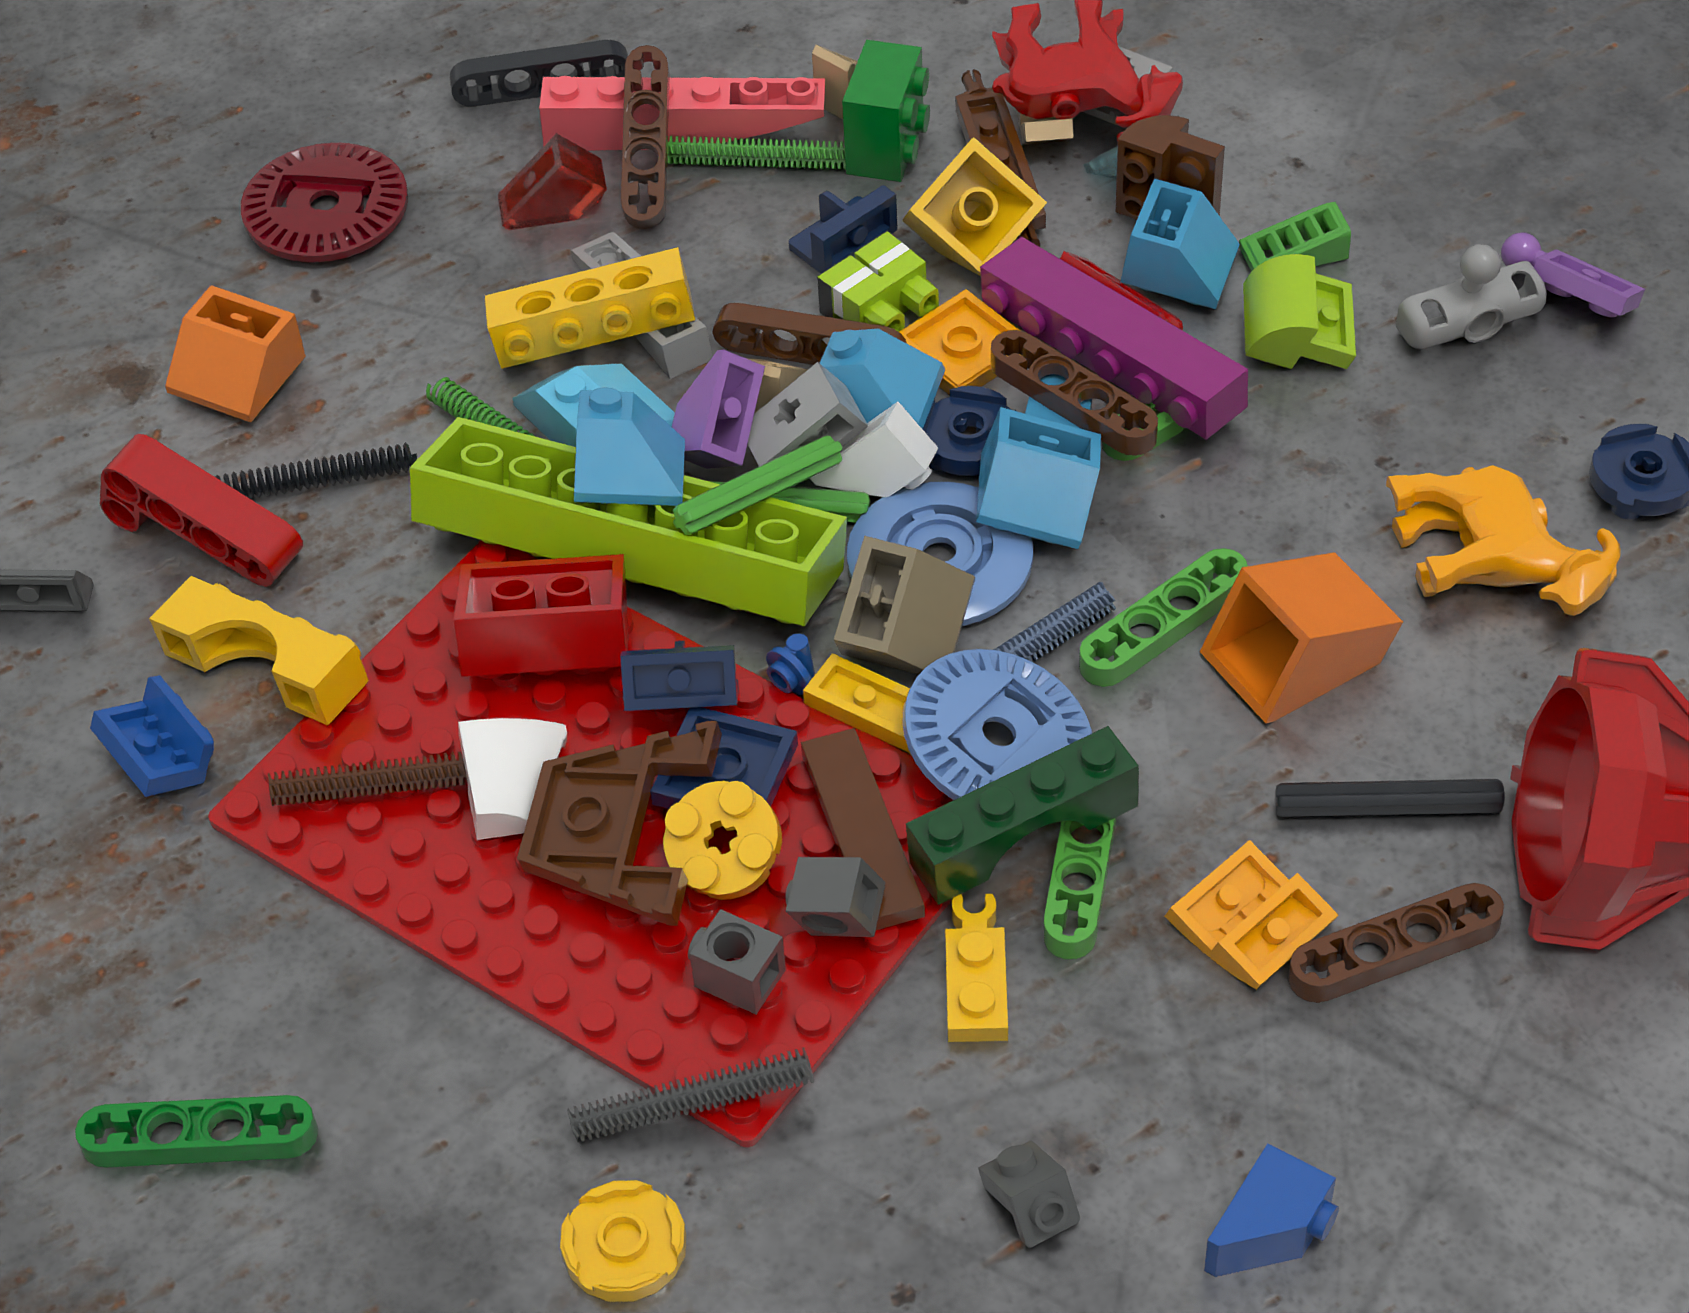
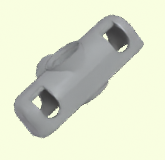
M1485 244L1473 245L1461 256L1460 268L1463 277L1456 279L1451 284L1415 294L1403 300L1398 308L1396 328L1411 347L1419 350L1461 337H1465L1469 342L1473 343L1482 342L1496 334L1503 324L1541 311L1546 303V287L1542 278L1529 261H1521L1500 268V256L1493 247ZM1518 273L1526 275L1524 285L1520 290H1517L1511 278ZM1429 301L1438 304L1437 307L1443 315L1427 320L1421 305Z

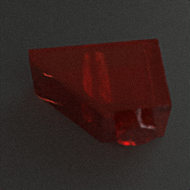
M556 133L498 193L502 226L509 230L578 220L591 206L598 204L607 191L602 159Z

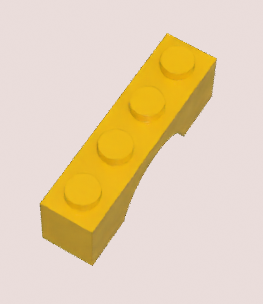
M190 576L149 618L164 654L203 672L226 661L242 657H261L274 661L275 663L271 671L286 708L325 725H329L369 681L360 658L361 652L358 646L348 637L341 634L333 635L320 630L301 617L292 618L273 610L262 601H251L243 598L218 583L212 585Z

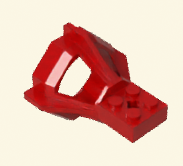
M1580 648L1575 655L1572 677L1558 675L1526 733L1521 766L1512 765L1510 780L1518 783L1511 822L1520 898L1532 905L1528 935L1538 942L1601 950L1689 895V701L1652 658Z

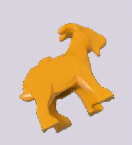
M1491 465L1475 470L1473 467H1467L1461 474L1451 476L1425 473L1387 477L1386 487H1389L1393 494L1397 512L1405 510V515L1392 519V529L1401 548L1415 543L1423 532L1434 529L1459 532L1460 540L1464 545L1463 549L1454 554L1426 557L1425 562L1416 563L1415 577L1424 597L1433 596L1448 590L1455 584L1515 587L1548 582L1553 584L1547 585L1540 590V598L1557 602L1565 614L1575 616L1581 614L1590 605L1600 600L1617 577L1616 564L1621 554L1620 544L1609 530L1601 528L1596 535L1603 548V552L1591 549L1578 550L1564 546L1550 536L1546 529L1548 518L1542 499H1532L1522 478L1508 470Z

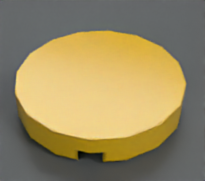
M638 1180L611 1181L590 1189L579 1199V1205L573 1209L571 1215L568 1212L561 1226L560 1249L570 1278L587 1294L608 1302H634L657 1293L676 1276L686 1254L685 1223L677 1204L668 1195L665 1198L661 1193L654 1191L652 1185Z

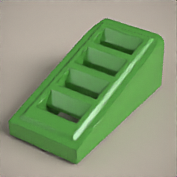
M1330 202L1309 209L1240 239L1239 249L1251 272L1258 265L1269 259L1290 254L1315 257V266L1349 259L1351 230L1336 202ZM1290 245L1291 248L1285 250L1284 246ZM1270 249L1273 256L1266 258L1263 250Z

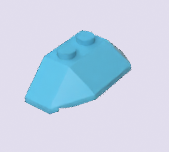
M622 364L575 366L549 376L512 398L513 405L550 441L576 447L580 390L608 387L620 392H634L671 427L675 415L672 409Z

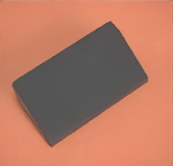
M0 569V610L87 611L94 584L90 577L77 570Z

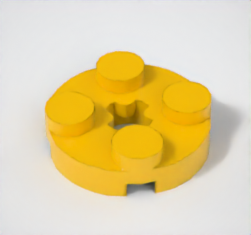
M715 781L703 784L688 792L679 803L671 806L666 813L663 845L669 866L683 868L688 879L687 886L711 898L726 900L751 893L765 882L770 875L769 869L775 862L776 854H780L782 832L775 812L762 796L754 792L743 782ZM721 826L727 831L735 829L737 831V837L729 841L731 851L725 854H721L717 847H708V841L714 836V830Z

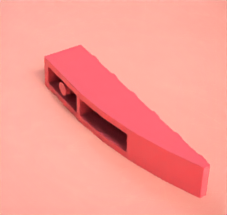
M543 77L539 110L544 151L622 150L625 77ZM642 77L643 90L652 91L651 78ZM670 78L668 142L670 136H672L673 142H675L676 136H678L679 142H681L682 136H684V142H687L688 136H690V142H693V136H695L696 143H698L699 136H701L702 143H704L705 137H707L708 143H710L711 137H713L714 143H716L717 137H719V141L722 143L723 137H725V142H728L729 137H731V141H734V138L740 140V138L745 139L776 132L824 117L825 78ZM644 104L636 108L633 113V119L639 124L649 125L658 119L660 111L653 105Z

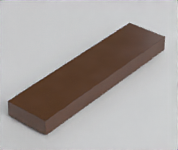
M855 728L801 742L804 762L840 857L862 858L886 882L876 930L925 917L924 902Z

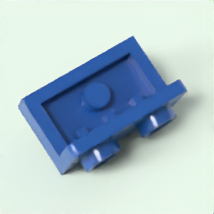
M160 675L147 679L143 701L93 712L90 729L145 797L204 783L209 761L214 751V740L209 730L201 725L185 706L181 697L170 688Z

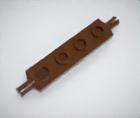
M972 69V76L970 70H967L961 77L966 92L955 96L956 114L966 143L974 137L1039 195L1003 94L994 93L992 88H985L978 70ZM1044 207L1020 233L1017 239L1023 237L1040 247L1041 244L1035 230L1046 228V212Z

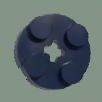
M960 386L950 389V397L943 398L936 403L934 398L923 427V431L938 447L929 468L943 470L956 475L980 476L981 452L1000 407L1010 409L1007 406V398L999 392L978 386ZM967 426L976 427L975 434L967 435L959 432H964Z
M1628 424L1610 430L1601 438L1600 446L1593 453L1589 470L1593 488L1603 500L1611 504V510L1615 515L1627 520L1636 519L1640 515H1664L1688 507L1689 442L1676 433H1674L1673 439L1656 434L1658 426L1649 424ZM1636 465H1642L1645 470L1656 472L1644 474L1636 471L1635 467Z

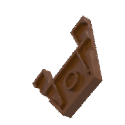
M717 721L695 724L697 731L670 737L668 731L649 735L645 744L616 750L614 744L543 761L517 857L522 869L525 872L666 925L677 926L688 882L683 868L633 866L654 777L656 775L712 777L722 737Z

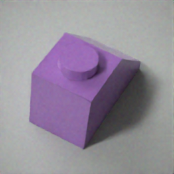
M724 349L717 350L676 406L672 428L685 439V461L706 469L743 465L765 366Z

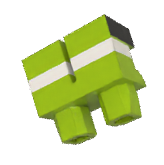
M888 231L854 253L855 258L850 255L817 277L819 311L825 317L843 318L844 320L886 326L899 332L905 327V315L903 313L909 309L919 317H923L939 306L938 289L926 279V261Z

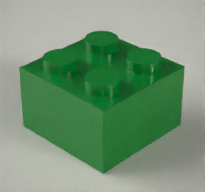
M874 40L865 41L842 100L847 175L902 182L907 165L915 164L919 150V132L926 133L930 120V105L923 104V97L927 93L929 84V68L922 67V47Z

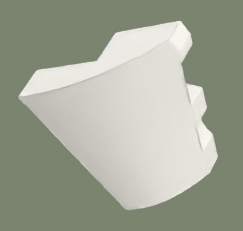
M520 718L479 719L458 722L459 739L468 780V796L477 840L524 833L543 761L558 758L561 747L565 748L567 743L566 725Z

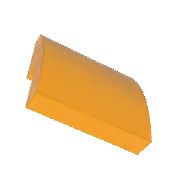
M1249 840L1176 902L1164 917L1191 943L1223 969L1257 990L1291 959L1292 954L1299 946L1312 941L1339 915L1298 873L1291 879H1288Z

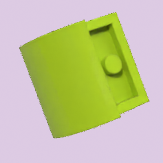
M1302 254L1283 255L1269 259L1258 265L1248 275L1243 283L1245 356L1290 369L1294 367L1300 356L1348 369L1356 357L1352 284L1317 274L1315 270V257Z

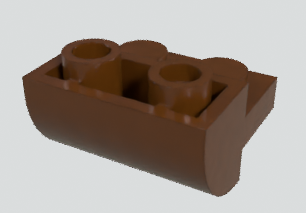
M1162 115L1135 122L1118 138L1115 212L1137 220L1155 178L1201 191L1220 216L1225 146L1188 134L1189 119L1184 117Z

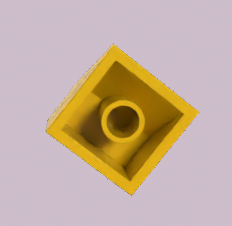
M973 137L911 207L902 221L938 253L981 276L980 266L1011 245L1047 202Z

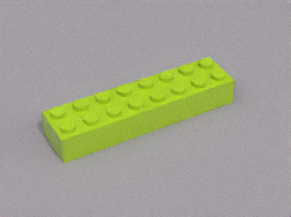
M457 417L410 467L411 521L432 526L439 531H451L481 539L488 544H499L529 552L536 557L555 559L624 554L625 578L630 582L645 583L674 591L681 596L697 597L723 604L733 610L753 612L775 618L777 621L786 624L805 626L844 570L847 517L769 497L692 535H685L681 529H676L673 524L675 519L673 509L676 506L574 502L576 447ZM684 475L683 502L721 484Z

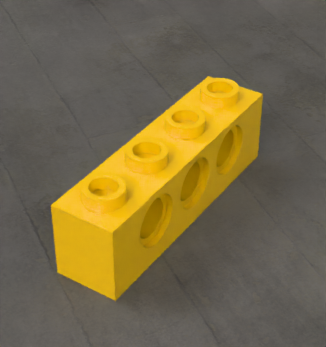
M678 247L485 295L487 328L501 369L696 320L690 287Z

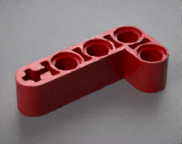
M134 435L101 473L100 506L107 518L115 525L133 532L137 531L149 517L259 586H271L303 548V540L300 534L285 520L147 435Z

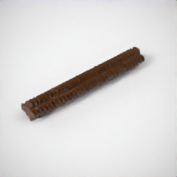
M452 752L450 760H448L447 753H444L443 761H441L440 754H437L436 762H434L433 755H429V762H427L424 755L422 756V763H420L419 757L416 756L415 764H413L412 758L408 757V765H406L405 759L401 758L400 766L397 759H394V766H392L390 759H388L387 767H385L383 760H380V768H378L376 761H373V769L370 768L369 762H366V769H363L362 762H360L359 770H356L355 763H352V771H349L348 764H345V772H342L341 765H338V772L336 773L334 766H331L330 773H328L327 767L324 766L323 774H321L320 768L317 767L316 775H314L313 769L309 768V776H307L305 769H302V776L299 775V771L296 769L295 777L292 776L291 770H288V778L285 777L284 771H281V779L278 778L277 772H274V779H271L269 772L268 780L271 804L274 806L275 803L276 805H281L282 803L286 805L289 802L295 804L296 802H310V800L317 801L318 799L323 801L325 798L330 800L332 797L333 799H338L339 795L340 798H345L346 794L350 798L353 796V793L354 797H359L360 792L361 796H366L367 791L368 795H373L374 790L375 794H380L381 789L382 793L386 794L388 793V788L390 793H394L395 789L397 792H401L402 789L404 791L409 789L414 791L416 788L418 790H422L424 787L429 789L431 785L432 788H437L438 784L439 787H444L445 783L446 787H450L452 782L453 786H458L459 781L460 785H465L467 775L461 752H458L457 759H455L454 752Z

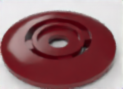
M351 143L314 144L287 152L260 169L250 180L243 192L241 216L249 237L259 247L277 257L300 262L334 261L361 253L385 239L397 227L405 214L408 204V189L400 168L389 157L377 150ZM370 193L364 210L363 196ZM331 195L339 199L338 203L328 210L311 207V203L320 196ZM287 198L286 207H281L283 202Z

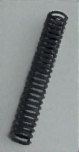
M405 442L403 453L400 445L396 444L395 455L393 448L389 445L387 447V457L384 448L380 447L379 459L376 450L372 448L370 451V461L368 451L364 449L362 452L363 463L360 453L356 451L354 453V465L352 455L348 452L346 454L347 468L343 455H338L339 470L333 455L330 457V468L327 458L323 456L321 459L322 470L319 460L315 457L313 460L314 472L311 461L308 459L305 461L306 475L302 462L298 461V477L294 463L290 462V479L286 465L282 463V481L278 466L274 464L272 467L274 483L270 468L266 466L264 468L266 485L259 467L256 469L257 484L251 469L248 470L249 486L245 472L242 470L240 472L241 489L237 473L234 471L231 474L233 489L249 499H252L254 494L258 498L262 494L268 497L271 492L277 495L279 490L285 494L287 488L290 492H293L295 487L299 491L303 489V486L309 490L311 485L318 488L320 483L326 487L328 481L331 485H334L336 480L342 484L344 478L350 483L352 476L356 481H359L361 476L365 480L369 475L374 479L377 473L383 477L385 471L391 476L393 469L397 474L401 472V468L407 473L409 466L411 467L417 460V453L411 455L409 445ZM225 473L223 475L224 483L231 487L229 476ZM219 475L215 476L217 479L221 480Z

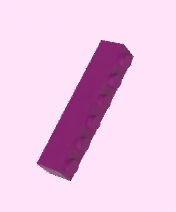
M1020 237L980 266L982 301L986 305L1023 328L1026 333L1038 337L1059 350L1066 357L1076 360L1097 373L1099 377L1114 383L1132 394L1144 404L1153 403L1156 410L1161 413H1168L1179 426L1188 428L1207 440L1248 407V369L1027 239Z

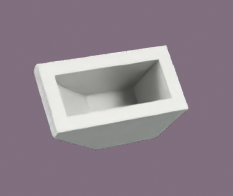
M896 402L868 422L867 428L843 446V449L840 451L842 461L838 465L810 479L816 486L844 491L865 492L868 495L890 497L903 487L911 490L915 489L929 477L932 472L929 465L938 447L903 406Z

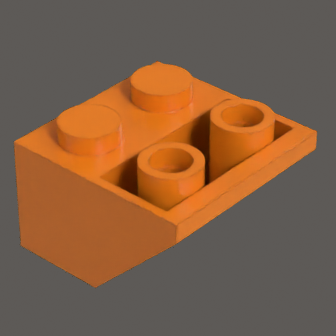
M211 285L182 319L165 384L167 393L251 423L306 357L295 314Z

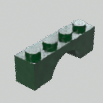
M1106 726L906 823L909 864L937 905L988 881L1002 856L1020 839L1038 828L1059 821H1076L1083 824L1088 830H1091L1138 807L1139 765L1110 727Z

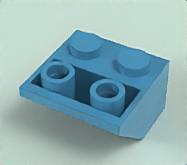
M1154 178L1130 235L1120 282L1136 286L1144 291L1157 292L1185 300L1193 305H1202L1216 309L1240 244L1201 191Z
M1000 407L981 452L976 522L999 530H1007L1041 539L1048 543L1078 549L1082 542L1100 471L1101 434Z

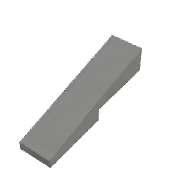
M614 231L571 250L573 260L582 271L641 257ZM696 317L694 321L634 335L669 379L709 362L713 357L707 328Z

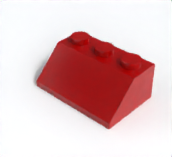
M624 554L462 564L453 619L461 677L479 676L485 679H492L504 674L533 672L538 675H550L560 670L589 669L601 672L614 667H620L622 651H628Z

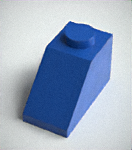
M1267 1143L1207 1240L1204 1271L1217 1277L1302 1258L1313 1238L1315 1237L1323 1241L1336 1220L1339 1206L1332 1203L1336 1178Z

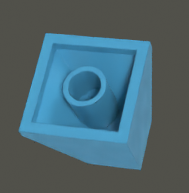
M880 329L833 332L820 361L823 367L847 386L866 423L896 402H899L922 429L945 372L942 362Z
M608 387L580 390L577 415L574 502L671 506L683 503L685 439L634 392H620Z

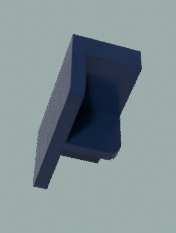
M882 185L863 198L856 196L845 203L830 191H824L819 195L820 220L790 238L788 241L789 250L821 274L850 255L855 258L854 253L887 231L893 234L898 230L896 194Z
M676 641L674 648L632 650L622 651L621 653L624 711L737 705L739 682L736 679L734 645L685 648V641Z

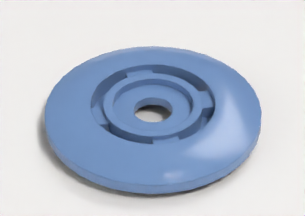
M928 482L920 484L913 490L904 487L890 497H882L868 508L867 513L860 516L849 536L847 566L849 576L852 579L864 536L916 548L923 552L929 545L934 543H947L956 550V554L946 563L975 576V583L962 625L965 626L995 615L1007 607L1020 594L1031 574L1033 542L1029 536L1007 530H999L976 522L979 487L955 482Z
M963 650L937 659L917 676L907 694L903 707L902 723L904 737L915 763L926 778L952 800L960 798L1092 734L1088 718L1080 703L1059 679L1027 659L997 650ZM992 721L1006 725L1013 734V743L1007 746L991 743L984 736L983 725Z

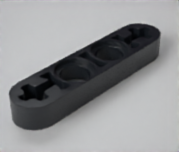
M599 40L467 59L457 63L450 71L451 93L454 100L464 106H482L541 97L543 77H560L551 73V70L556 65L562 63L573 65L575 67L574 71L566 75L570 77H625V63L628 53L626 47L618 41ZM613 60V66L604 67V61ZM585 62L589 64V70L584 71L583 67ZM515 70H523L529 74L526 80L519 83H512L505 79L508 73ZM496 75L497 83L492 84L491 76ZM475 80L476 85L467 86L466 81Z

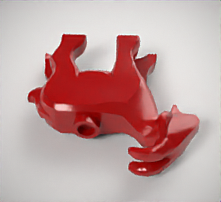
M1074 0L1079 27L1078 42L1058 43L1043 48L1033 37V32L1039 26L1041 20L1039 3L1012 7V22L1008 33L992 31L993 41L999 53L1001 64L1009 71L1008 73L1001 74L994 80L992 89L994 93L1003 94L1005 100L1012 107L1030 118L1043 119L1055 117L1061 120L1071 119L1077 116L1079 112L1108 106L1116 108L1127 115L1116 117L1115 122L1116 125L1128 128L1135 122L1145 118L1171 115L1183 88V78L1178 72L1163 73L1155 65L1151 66L1150 74H1144L1140 79L1137 77L1130 61L1120 50L1117 43V36L1123 28V9L1112 10L1106 16L1101 17L1102 0ZM1123 132L1118 133L1117 141Z

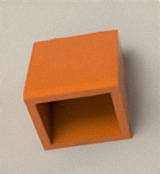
M1333 552L1242 567L1199 652L1265 723H1271L1379 665L1403 621Z

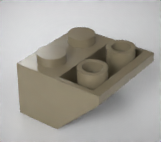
M864 536L834 637L841 655L919 675L937 659L955 653L975 583V576L919 549Z

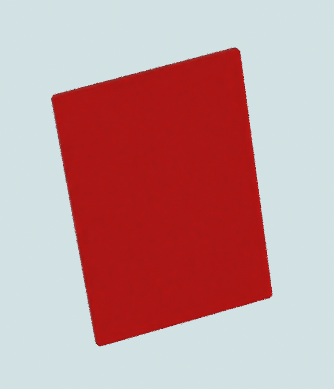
M482 540L361 660L369 681L329 725L305 716L209 812L210 824L218 832L645 1089L650 1087L652 1093H655L654 1085H657L659 1091H663L662 1083L665 1084L667 1090L670 1089V1081L676 1088V1080L678 1079L681 1085L684 1086L685 1077L689 1084H692L691 1076H694L696 1082H700L698 1074H701L703 1079L707 1080L706 1072H709L711 1078H714L713 1070H716L718 1076H722L721 1068L724 1069L727 1075L729 1074V1066H731L735 1073L736 1064L743 1071L744 1062L748 1069H750V1061L752 1060L755 1066L758 1067V1059H761L763 1065H766L765 1057H768L770 1063H773L772 1055H775L777 1060L781 1061L780 1053H783L785 1059H788L787 1051H790L794 1058L796 1057L795 1049L798 1050L801 1056L803 1055V1047H805L812 1073H814L953 900L951 898L937 905L909 864L906 823L953 800L926 778L911 755L855 728L924 902L925 917L875 930L874 937L811 936L786 912V890L789 882L794 877L798 857H840L804 762L801 742L854 727L805 705L803 698L791 692L785 693L772 682L736 664V679L739 682L737 705L702 708L797 731L798 746L771 805L780 823L782 846L780 854H776L775 862L769 869L770 875L765 882L744 896L721 900L698 893L687 886L677 926L666 925L525 872L517 860L524 833L477 840L468 796L467 780L465 785H460L459 781L458 786H453L452 782L450 787H446L445 783L444 787H439L438 784L437 788H432L431 785L429 789L424 787L422 790H418L416 788L414 791L411 789L404 791L402 789L401 792H397L395 789L394 793H390L388 788V793L383 794L381 789L380 794H375L374 790L373 795H368L367 791L366 796H361L360 792L359 797H354L353 793V796L350 798L346 794L345 798H340L339 795L338 799H333L332 797L330 800L325 798L323 801L318 799L317 801L310 800V802L303 801L302 803L296 802L295 804L289 802L286 805L283 803L276 805L275 803L272 806L269 793V772L271 779H274V772H277L278 778L281 779V771H284L285 777L288 778V770H291L292 776L295 777L296 769H298L300 776H302V769H305L307 776H309V768H312L314 775H316L317 767L320 768V772L323 774L324 766L327 767L328 773L331 772V766H334L336 773L338 772V765H341L342 772H345V764H348L349 771H352V763H355L356 770H359L360 762H362L363 769H366V762H369L370 768L373 769V761H376L378 768H380V760H383L385 767H387L388 759H390L392 766H394V759L398 760L400 766L401 758H404L406 765H408V757H411L413 764H415L416 756L419 757L420 763H422V756L424 755L427 762H429V755H433L434 762H436L437 754H440L441 761H443L444 753H447L448 760H450L452 752H454L455 759H457L458 752L462 754L458 722L520 718L564 724L567 729V743L565 748L561 747L558 758L614 744L616 750L645 744L647 736L665 731L669 732L670 737L677 736L689 708L624 711L621 666L601 672L589 669L560 670L550 675H538L528 672L504 674L492 679H485L479 676L461 677L453 620L461 565L538 560L521 550L499 544H488ZM627 606L628 651L674 648L676 641H685V648L704 647ZM651 793L633 866L670 867L663 845L666 829L665 817L669 809L652 805ZM723 826L715 829L714 836L708 841V847H717L721 854L731 851L729 841L737 837L736 829L727 831ZM720 909L783 937L786 971L757 1014L694 987L691 960L688 959V949L696 932L701 927L708 928ZM730 958L725 961H736L741 958ZM801 1081L799 1087H796L794 1083L791 1089L786 1085V1089L783 1091L779 1087L776 1093L771 1089V1093L768 1095L764 1090V1094L760 1097L758 1093L755 1098H751L749 1094L747 1100H744L742 1096L740 1102L734 1099L732 1104H729L727 1100L724 1106L720 1102L717 1108L712 1104L711 1109L707 1110L705 1106V1109L701 1112L699 1108L696 1113H692L690 1110L689 1115L738 1145L752 1147L758 1143L803 1087V1083Z

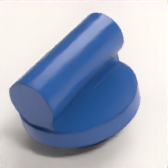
M793 634L787 639L784 648L774 647L766 655L768 664L767 675L771 682L785 693L793 692L803 695L804 688L815 676L808 638L804 634Z

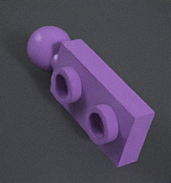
M1521 232L1509 236L1501 248V258L1506 266L1521 261H1529L1543 282H1545L1544 285L1548 291L1563 297H1572L1574 295L1590 302L1589 308L1603 316L1617 317L1638 308L1645 289L1557 249L1549 253L1542 251L1539 241L1528 233Z

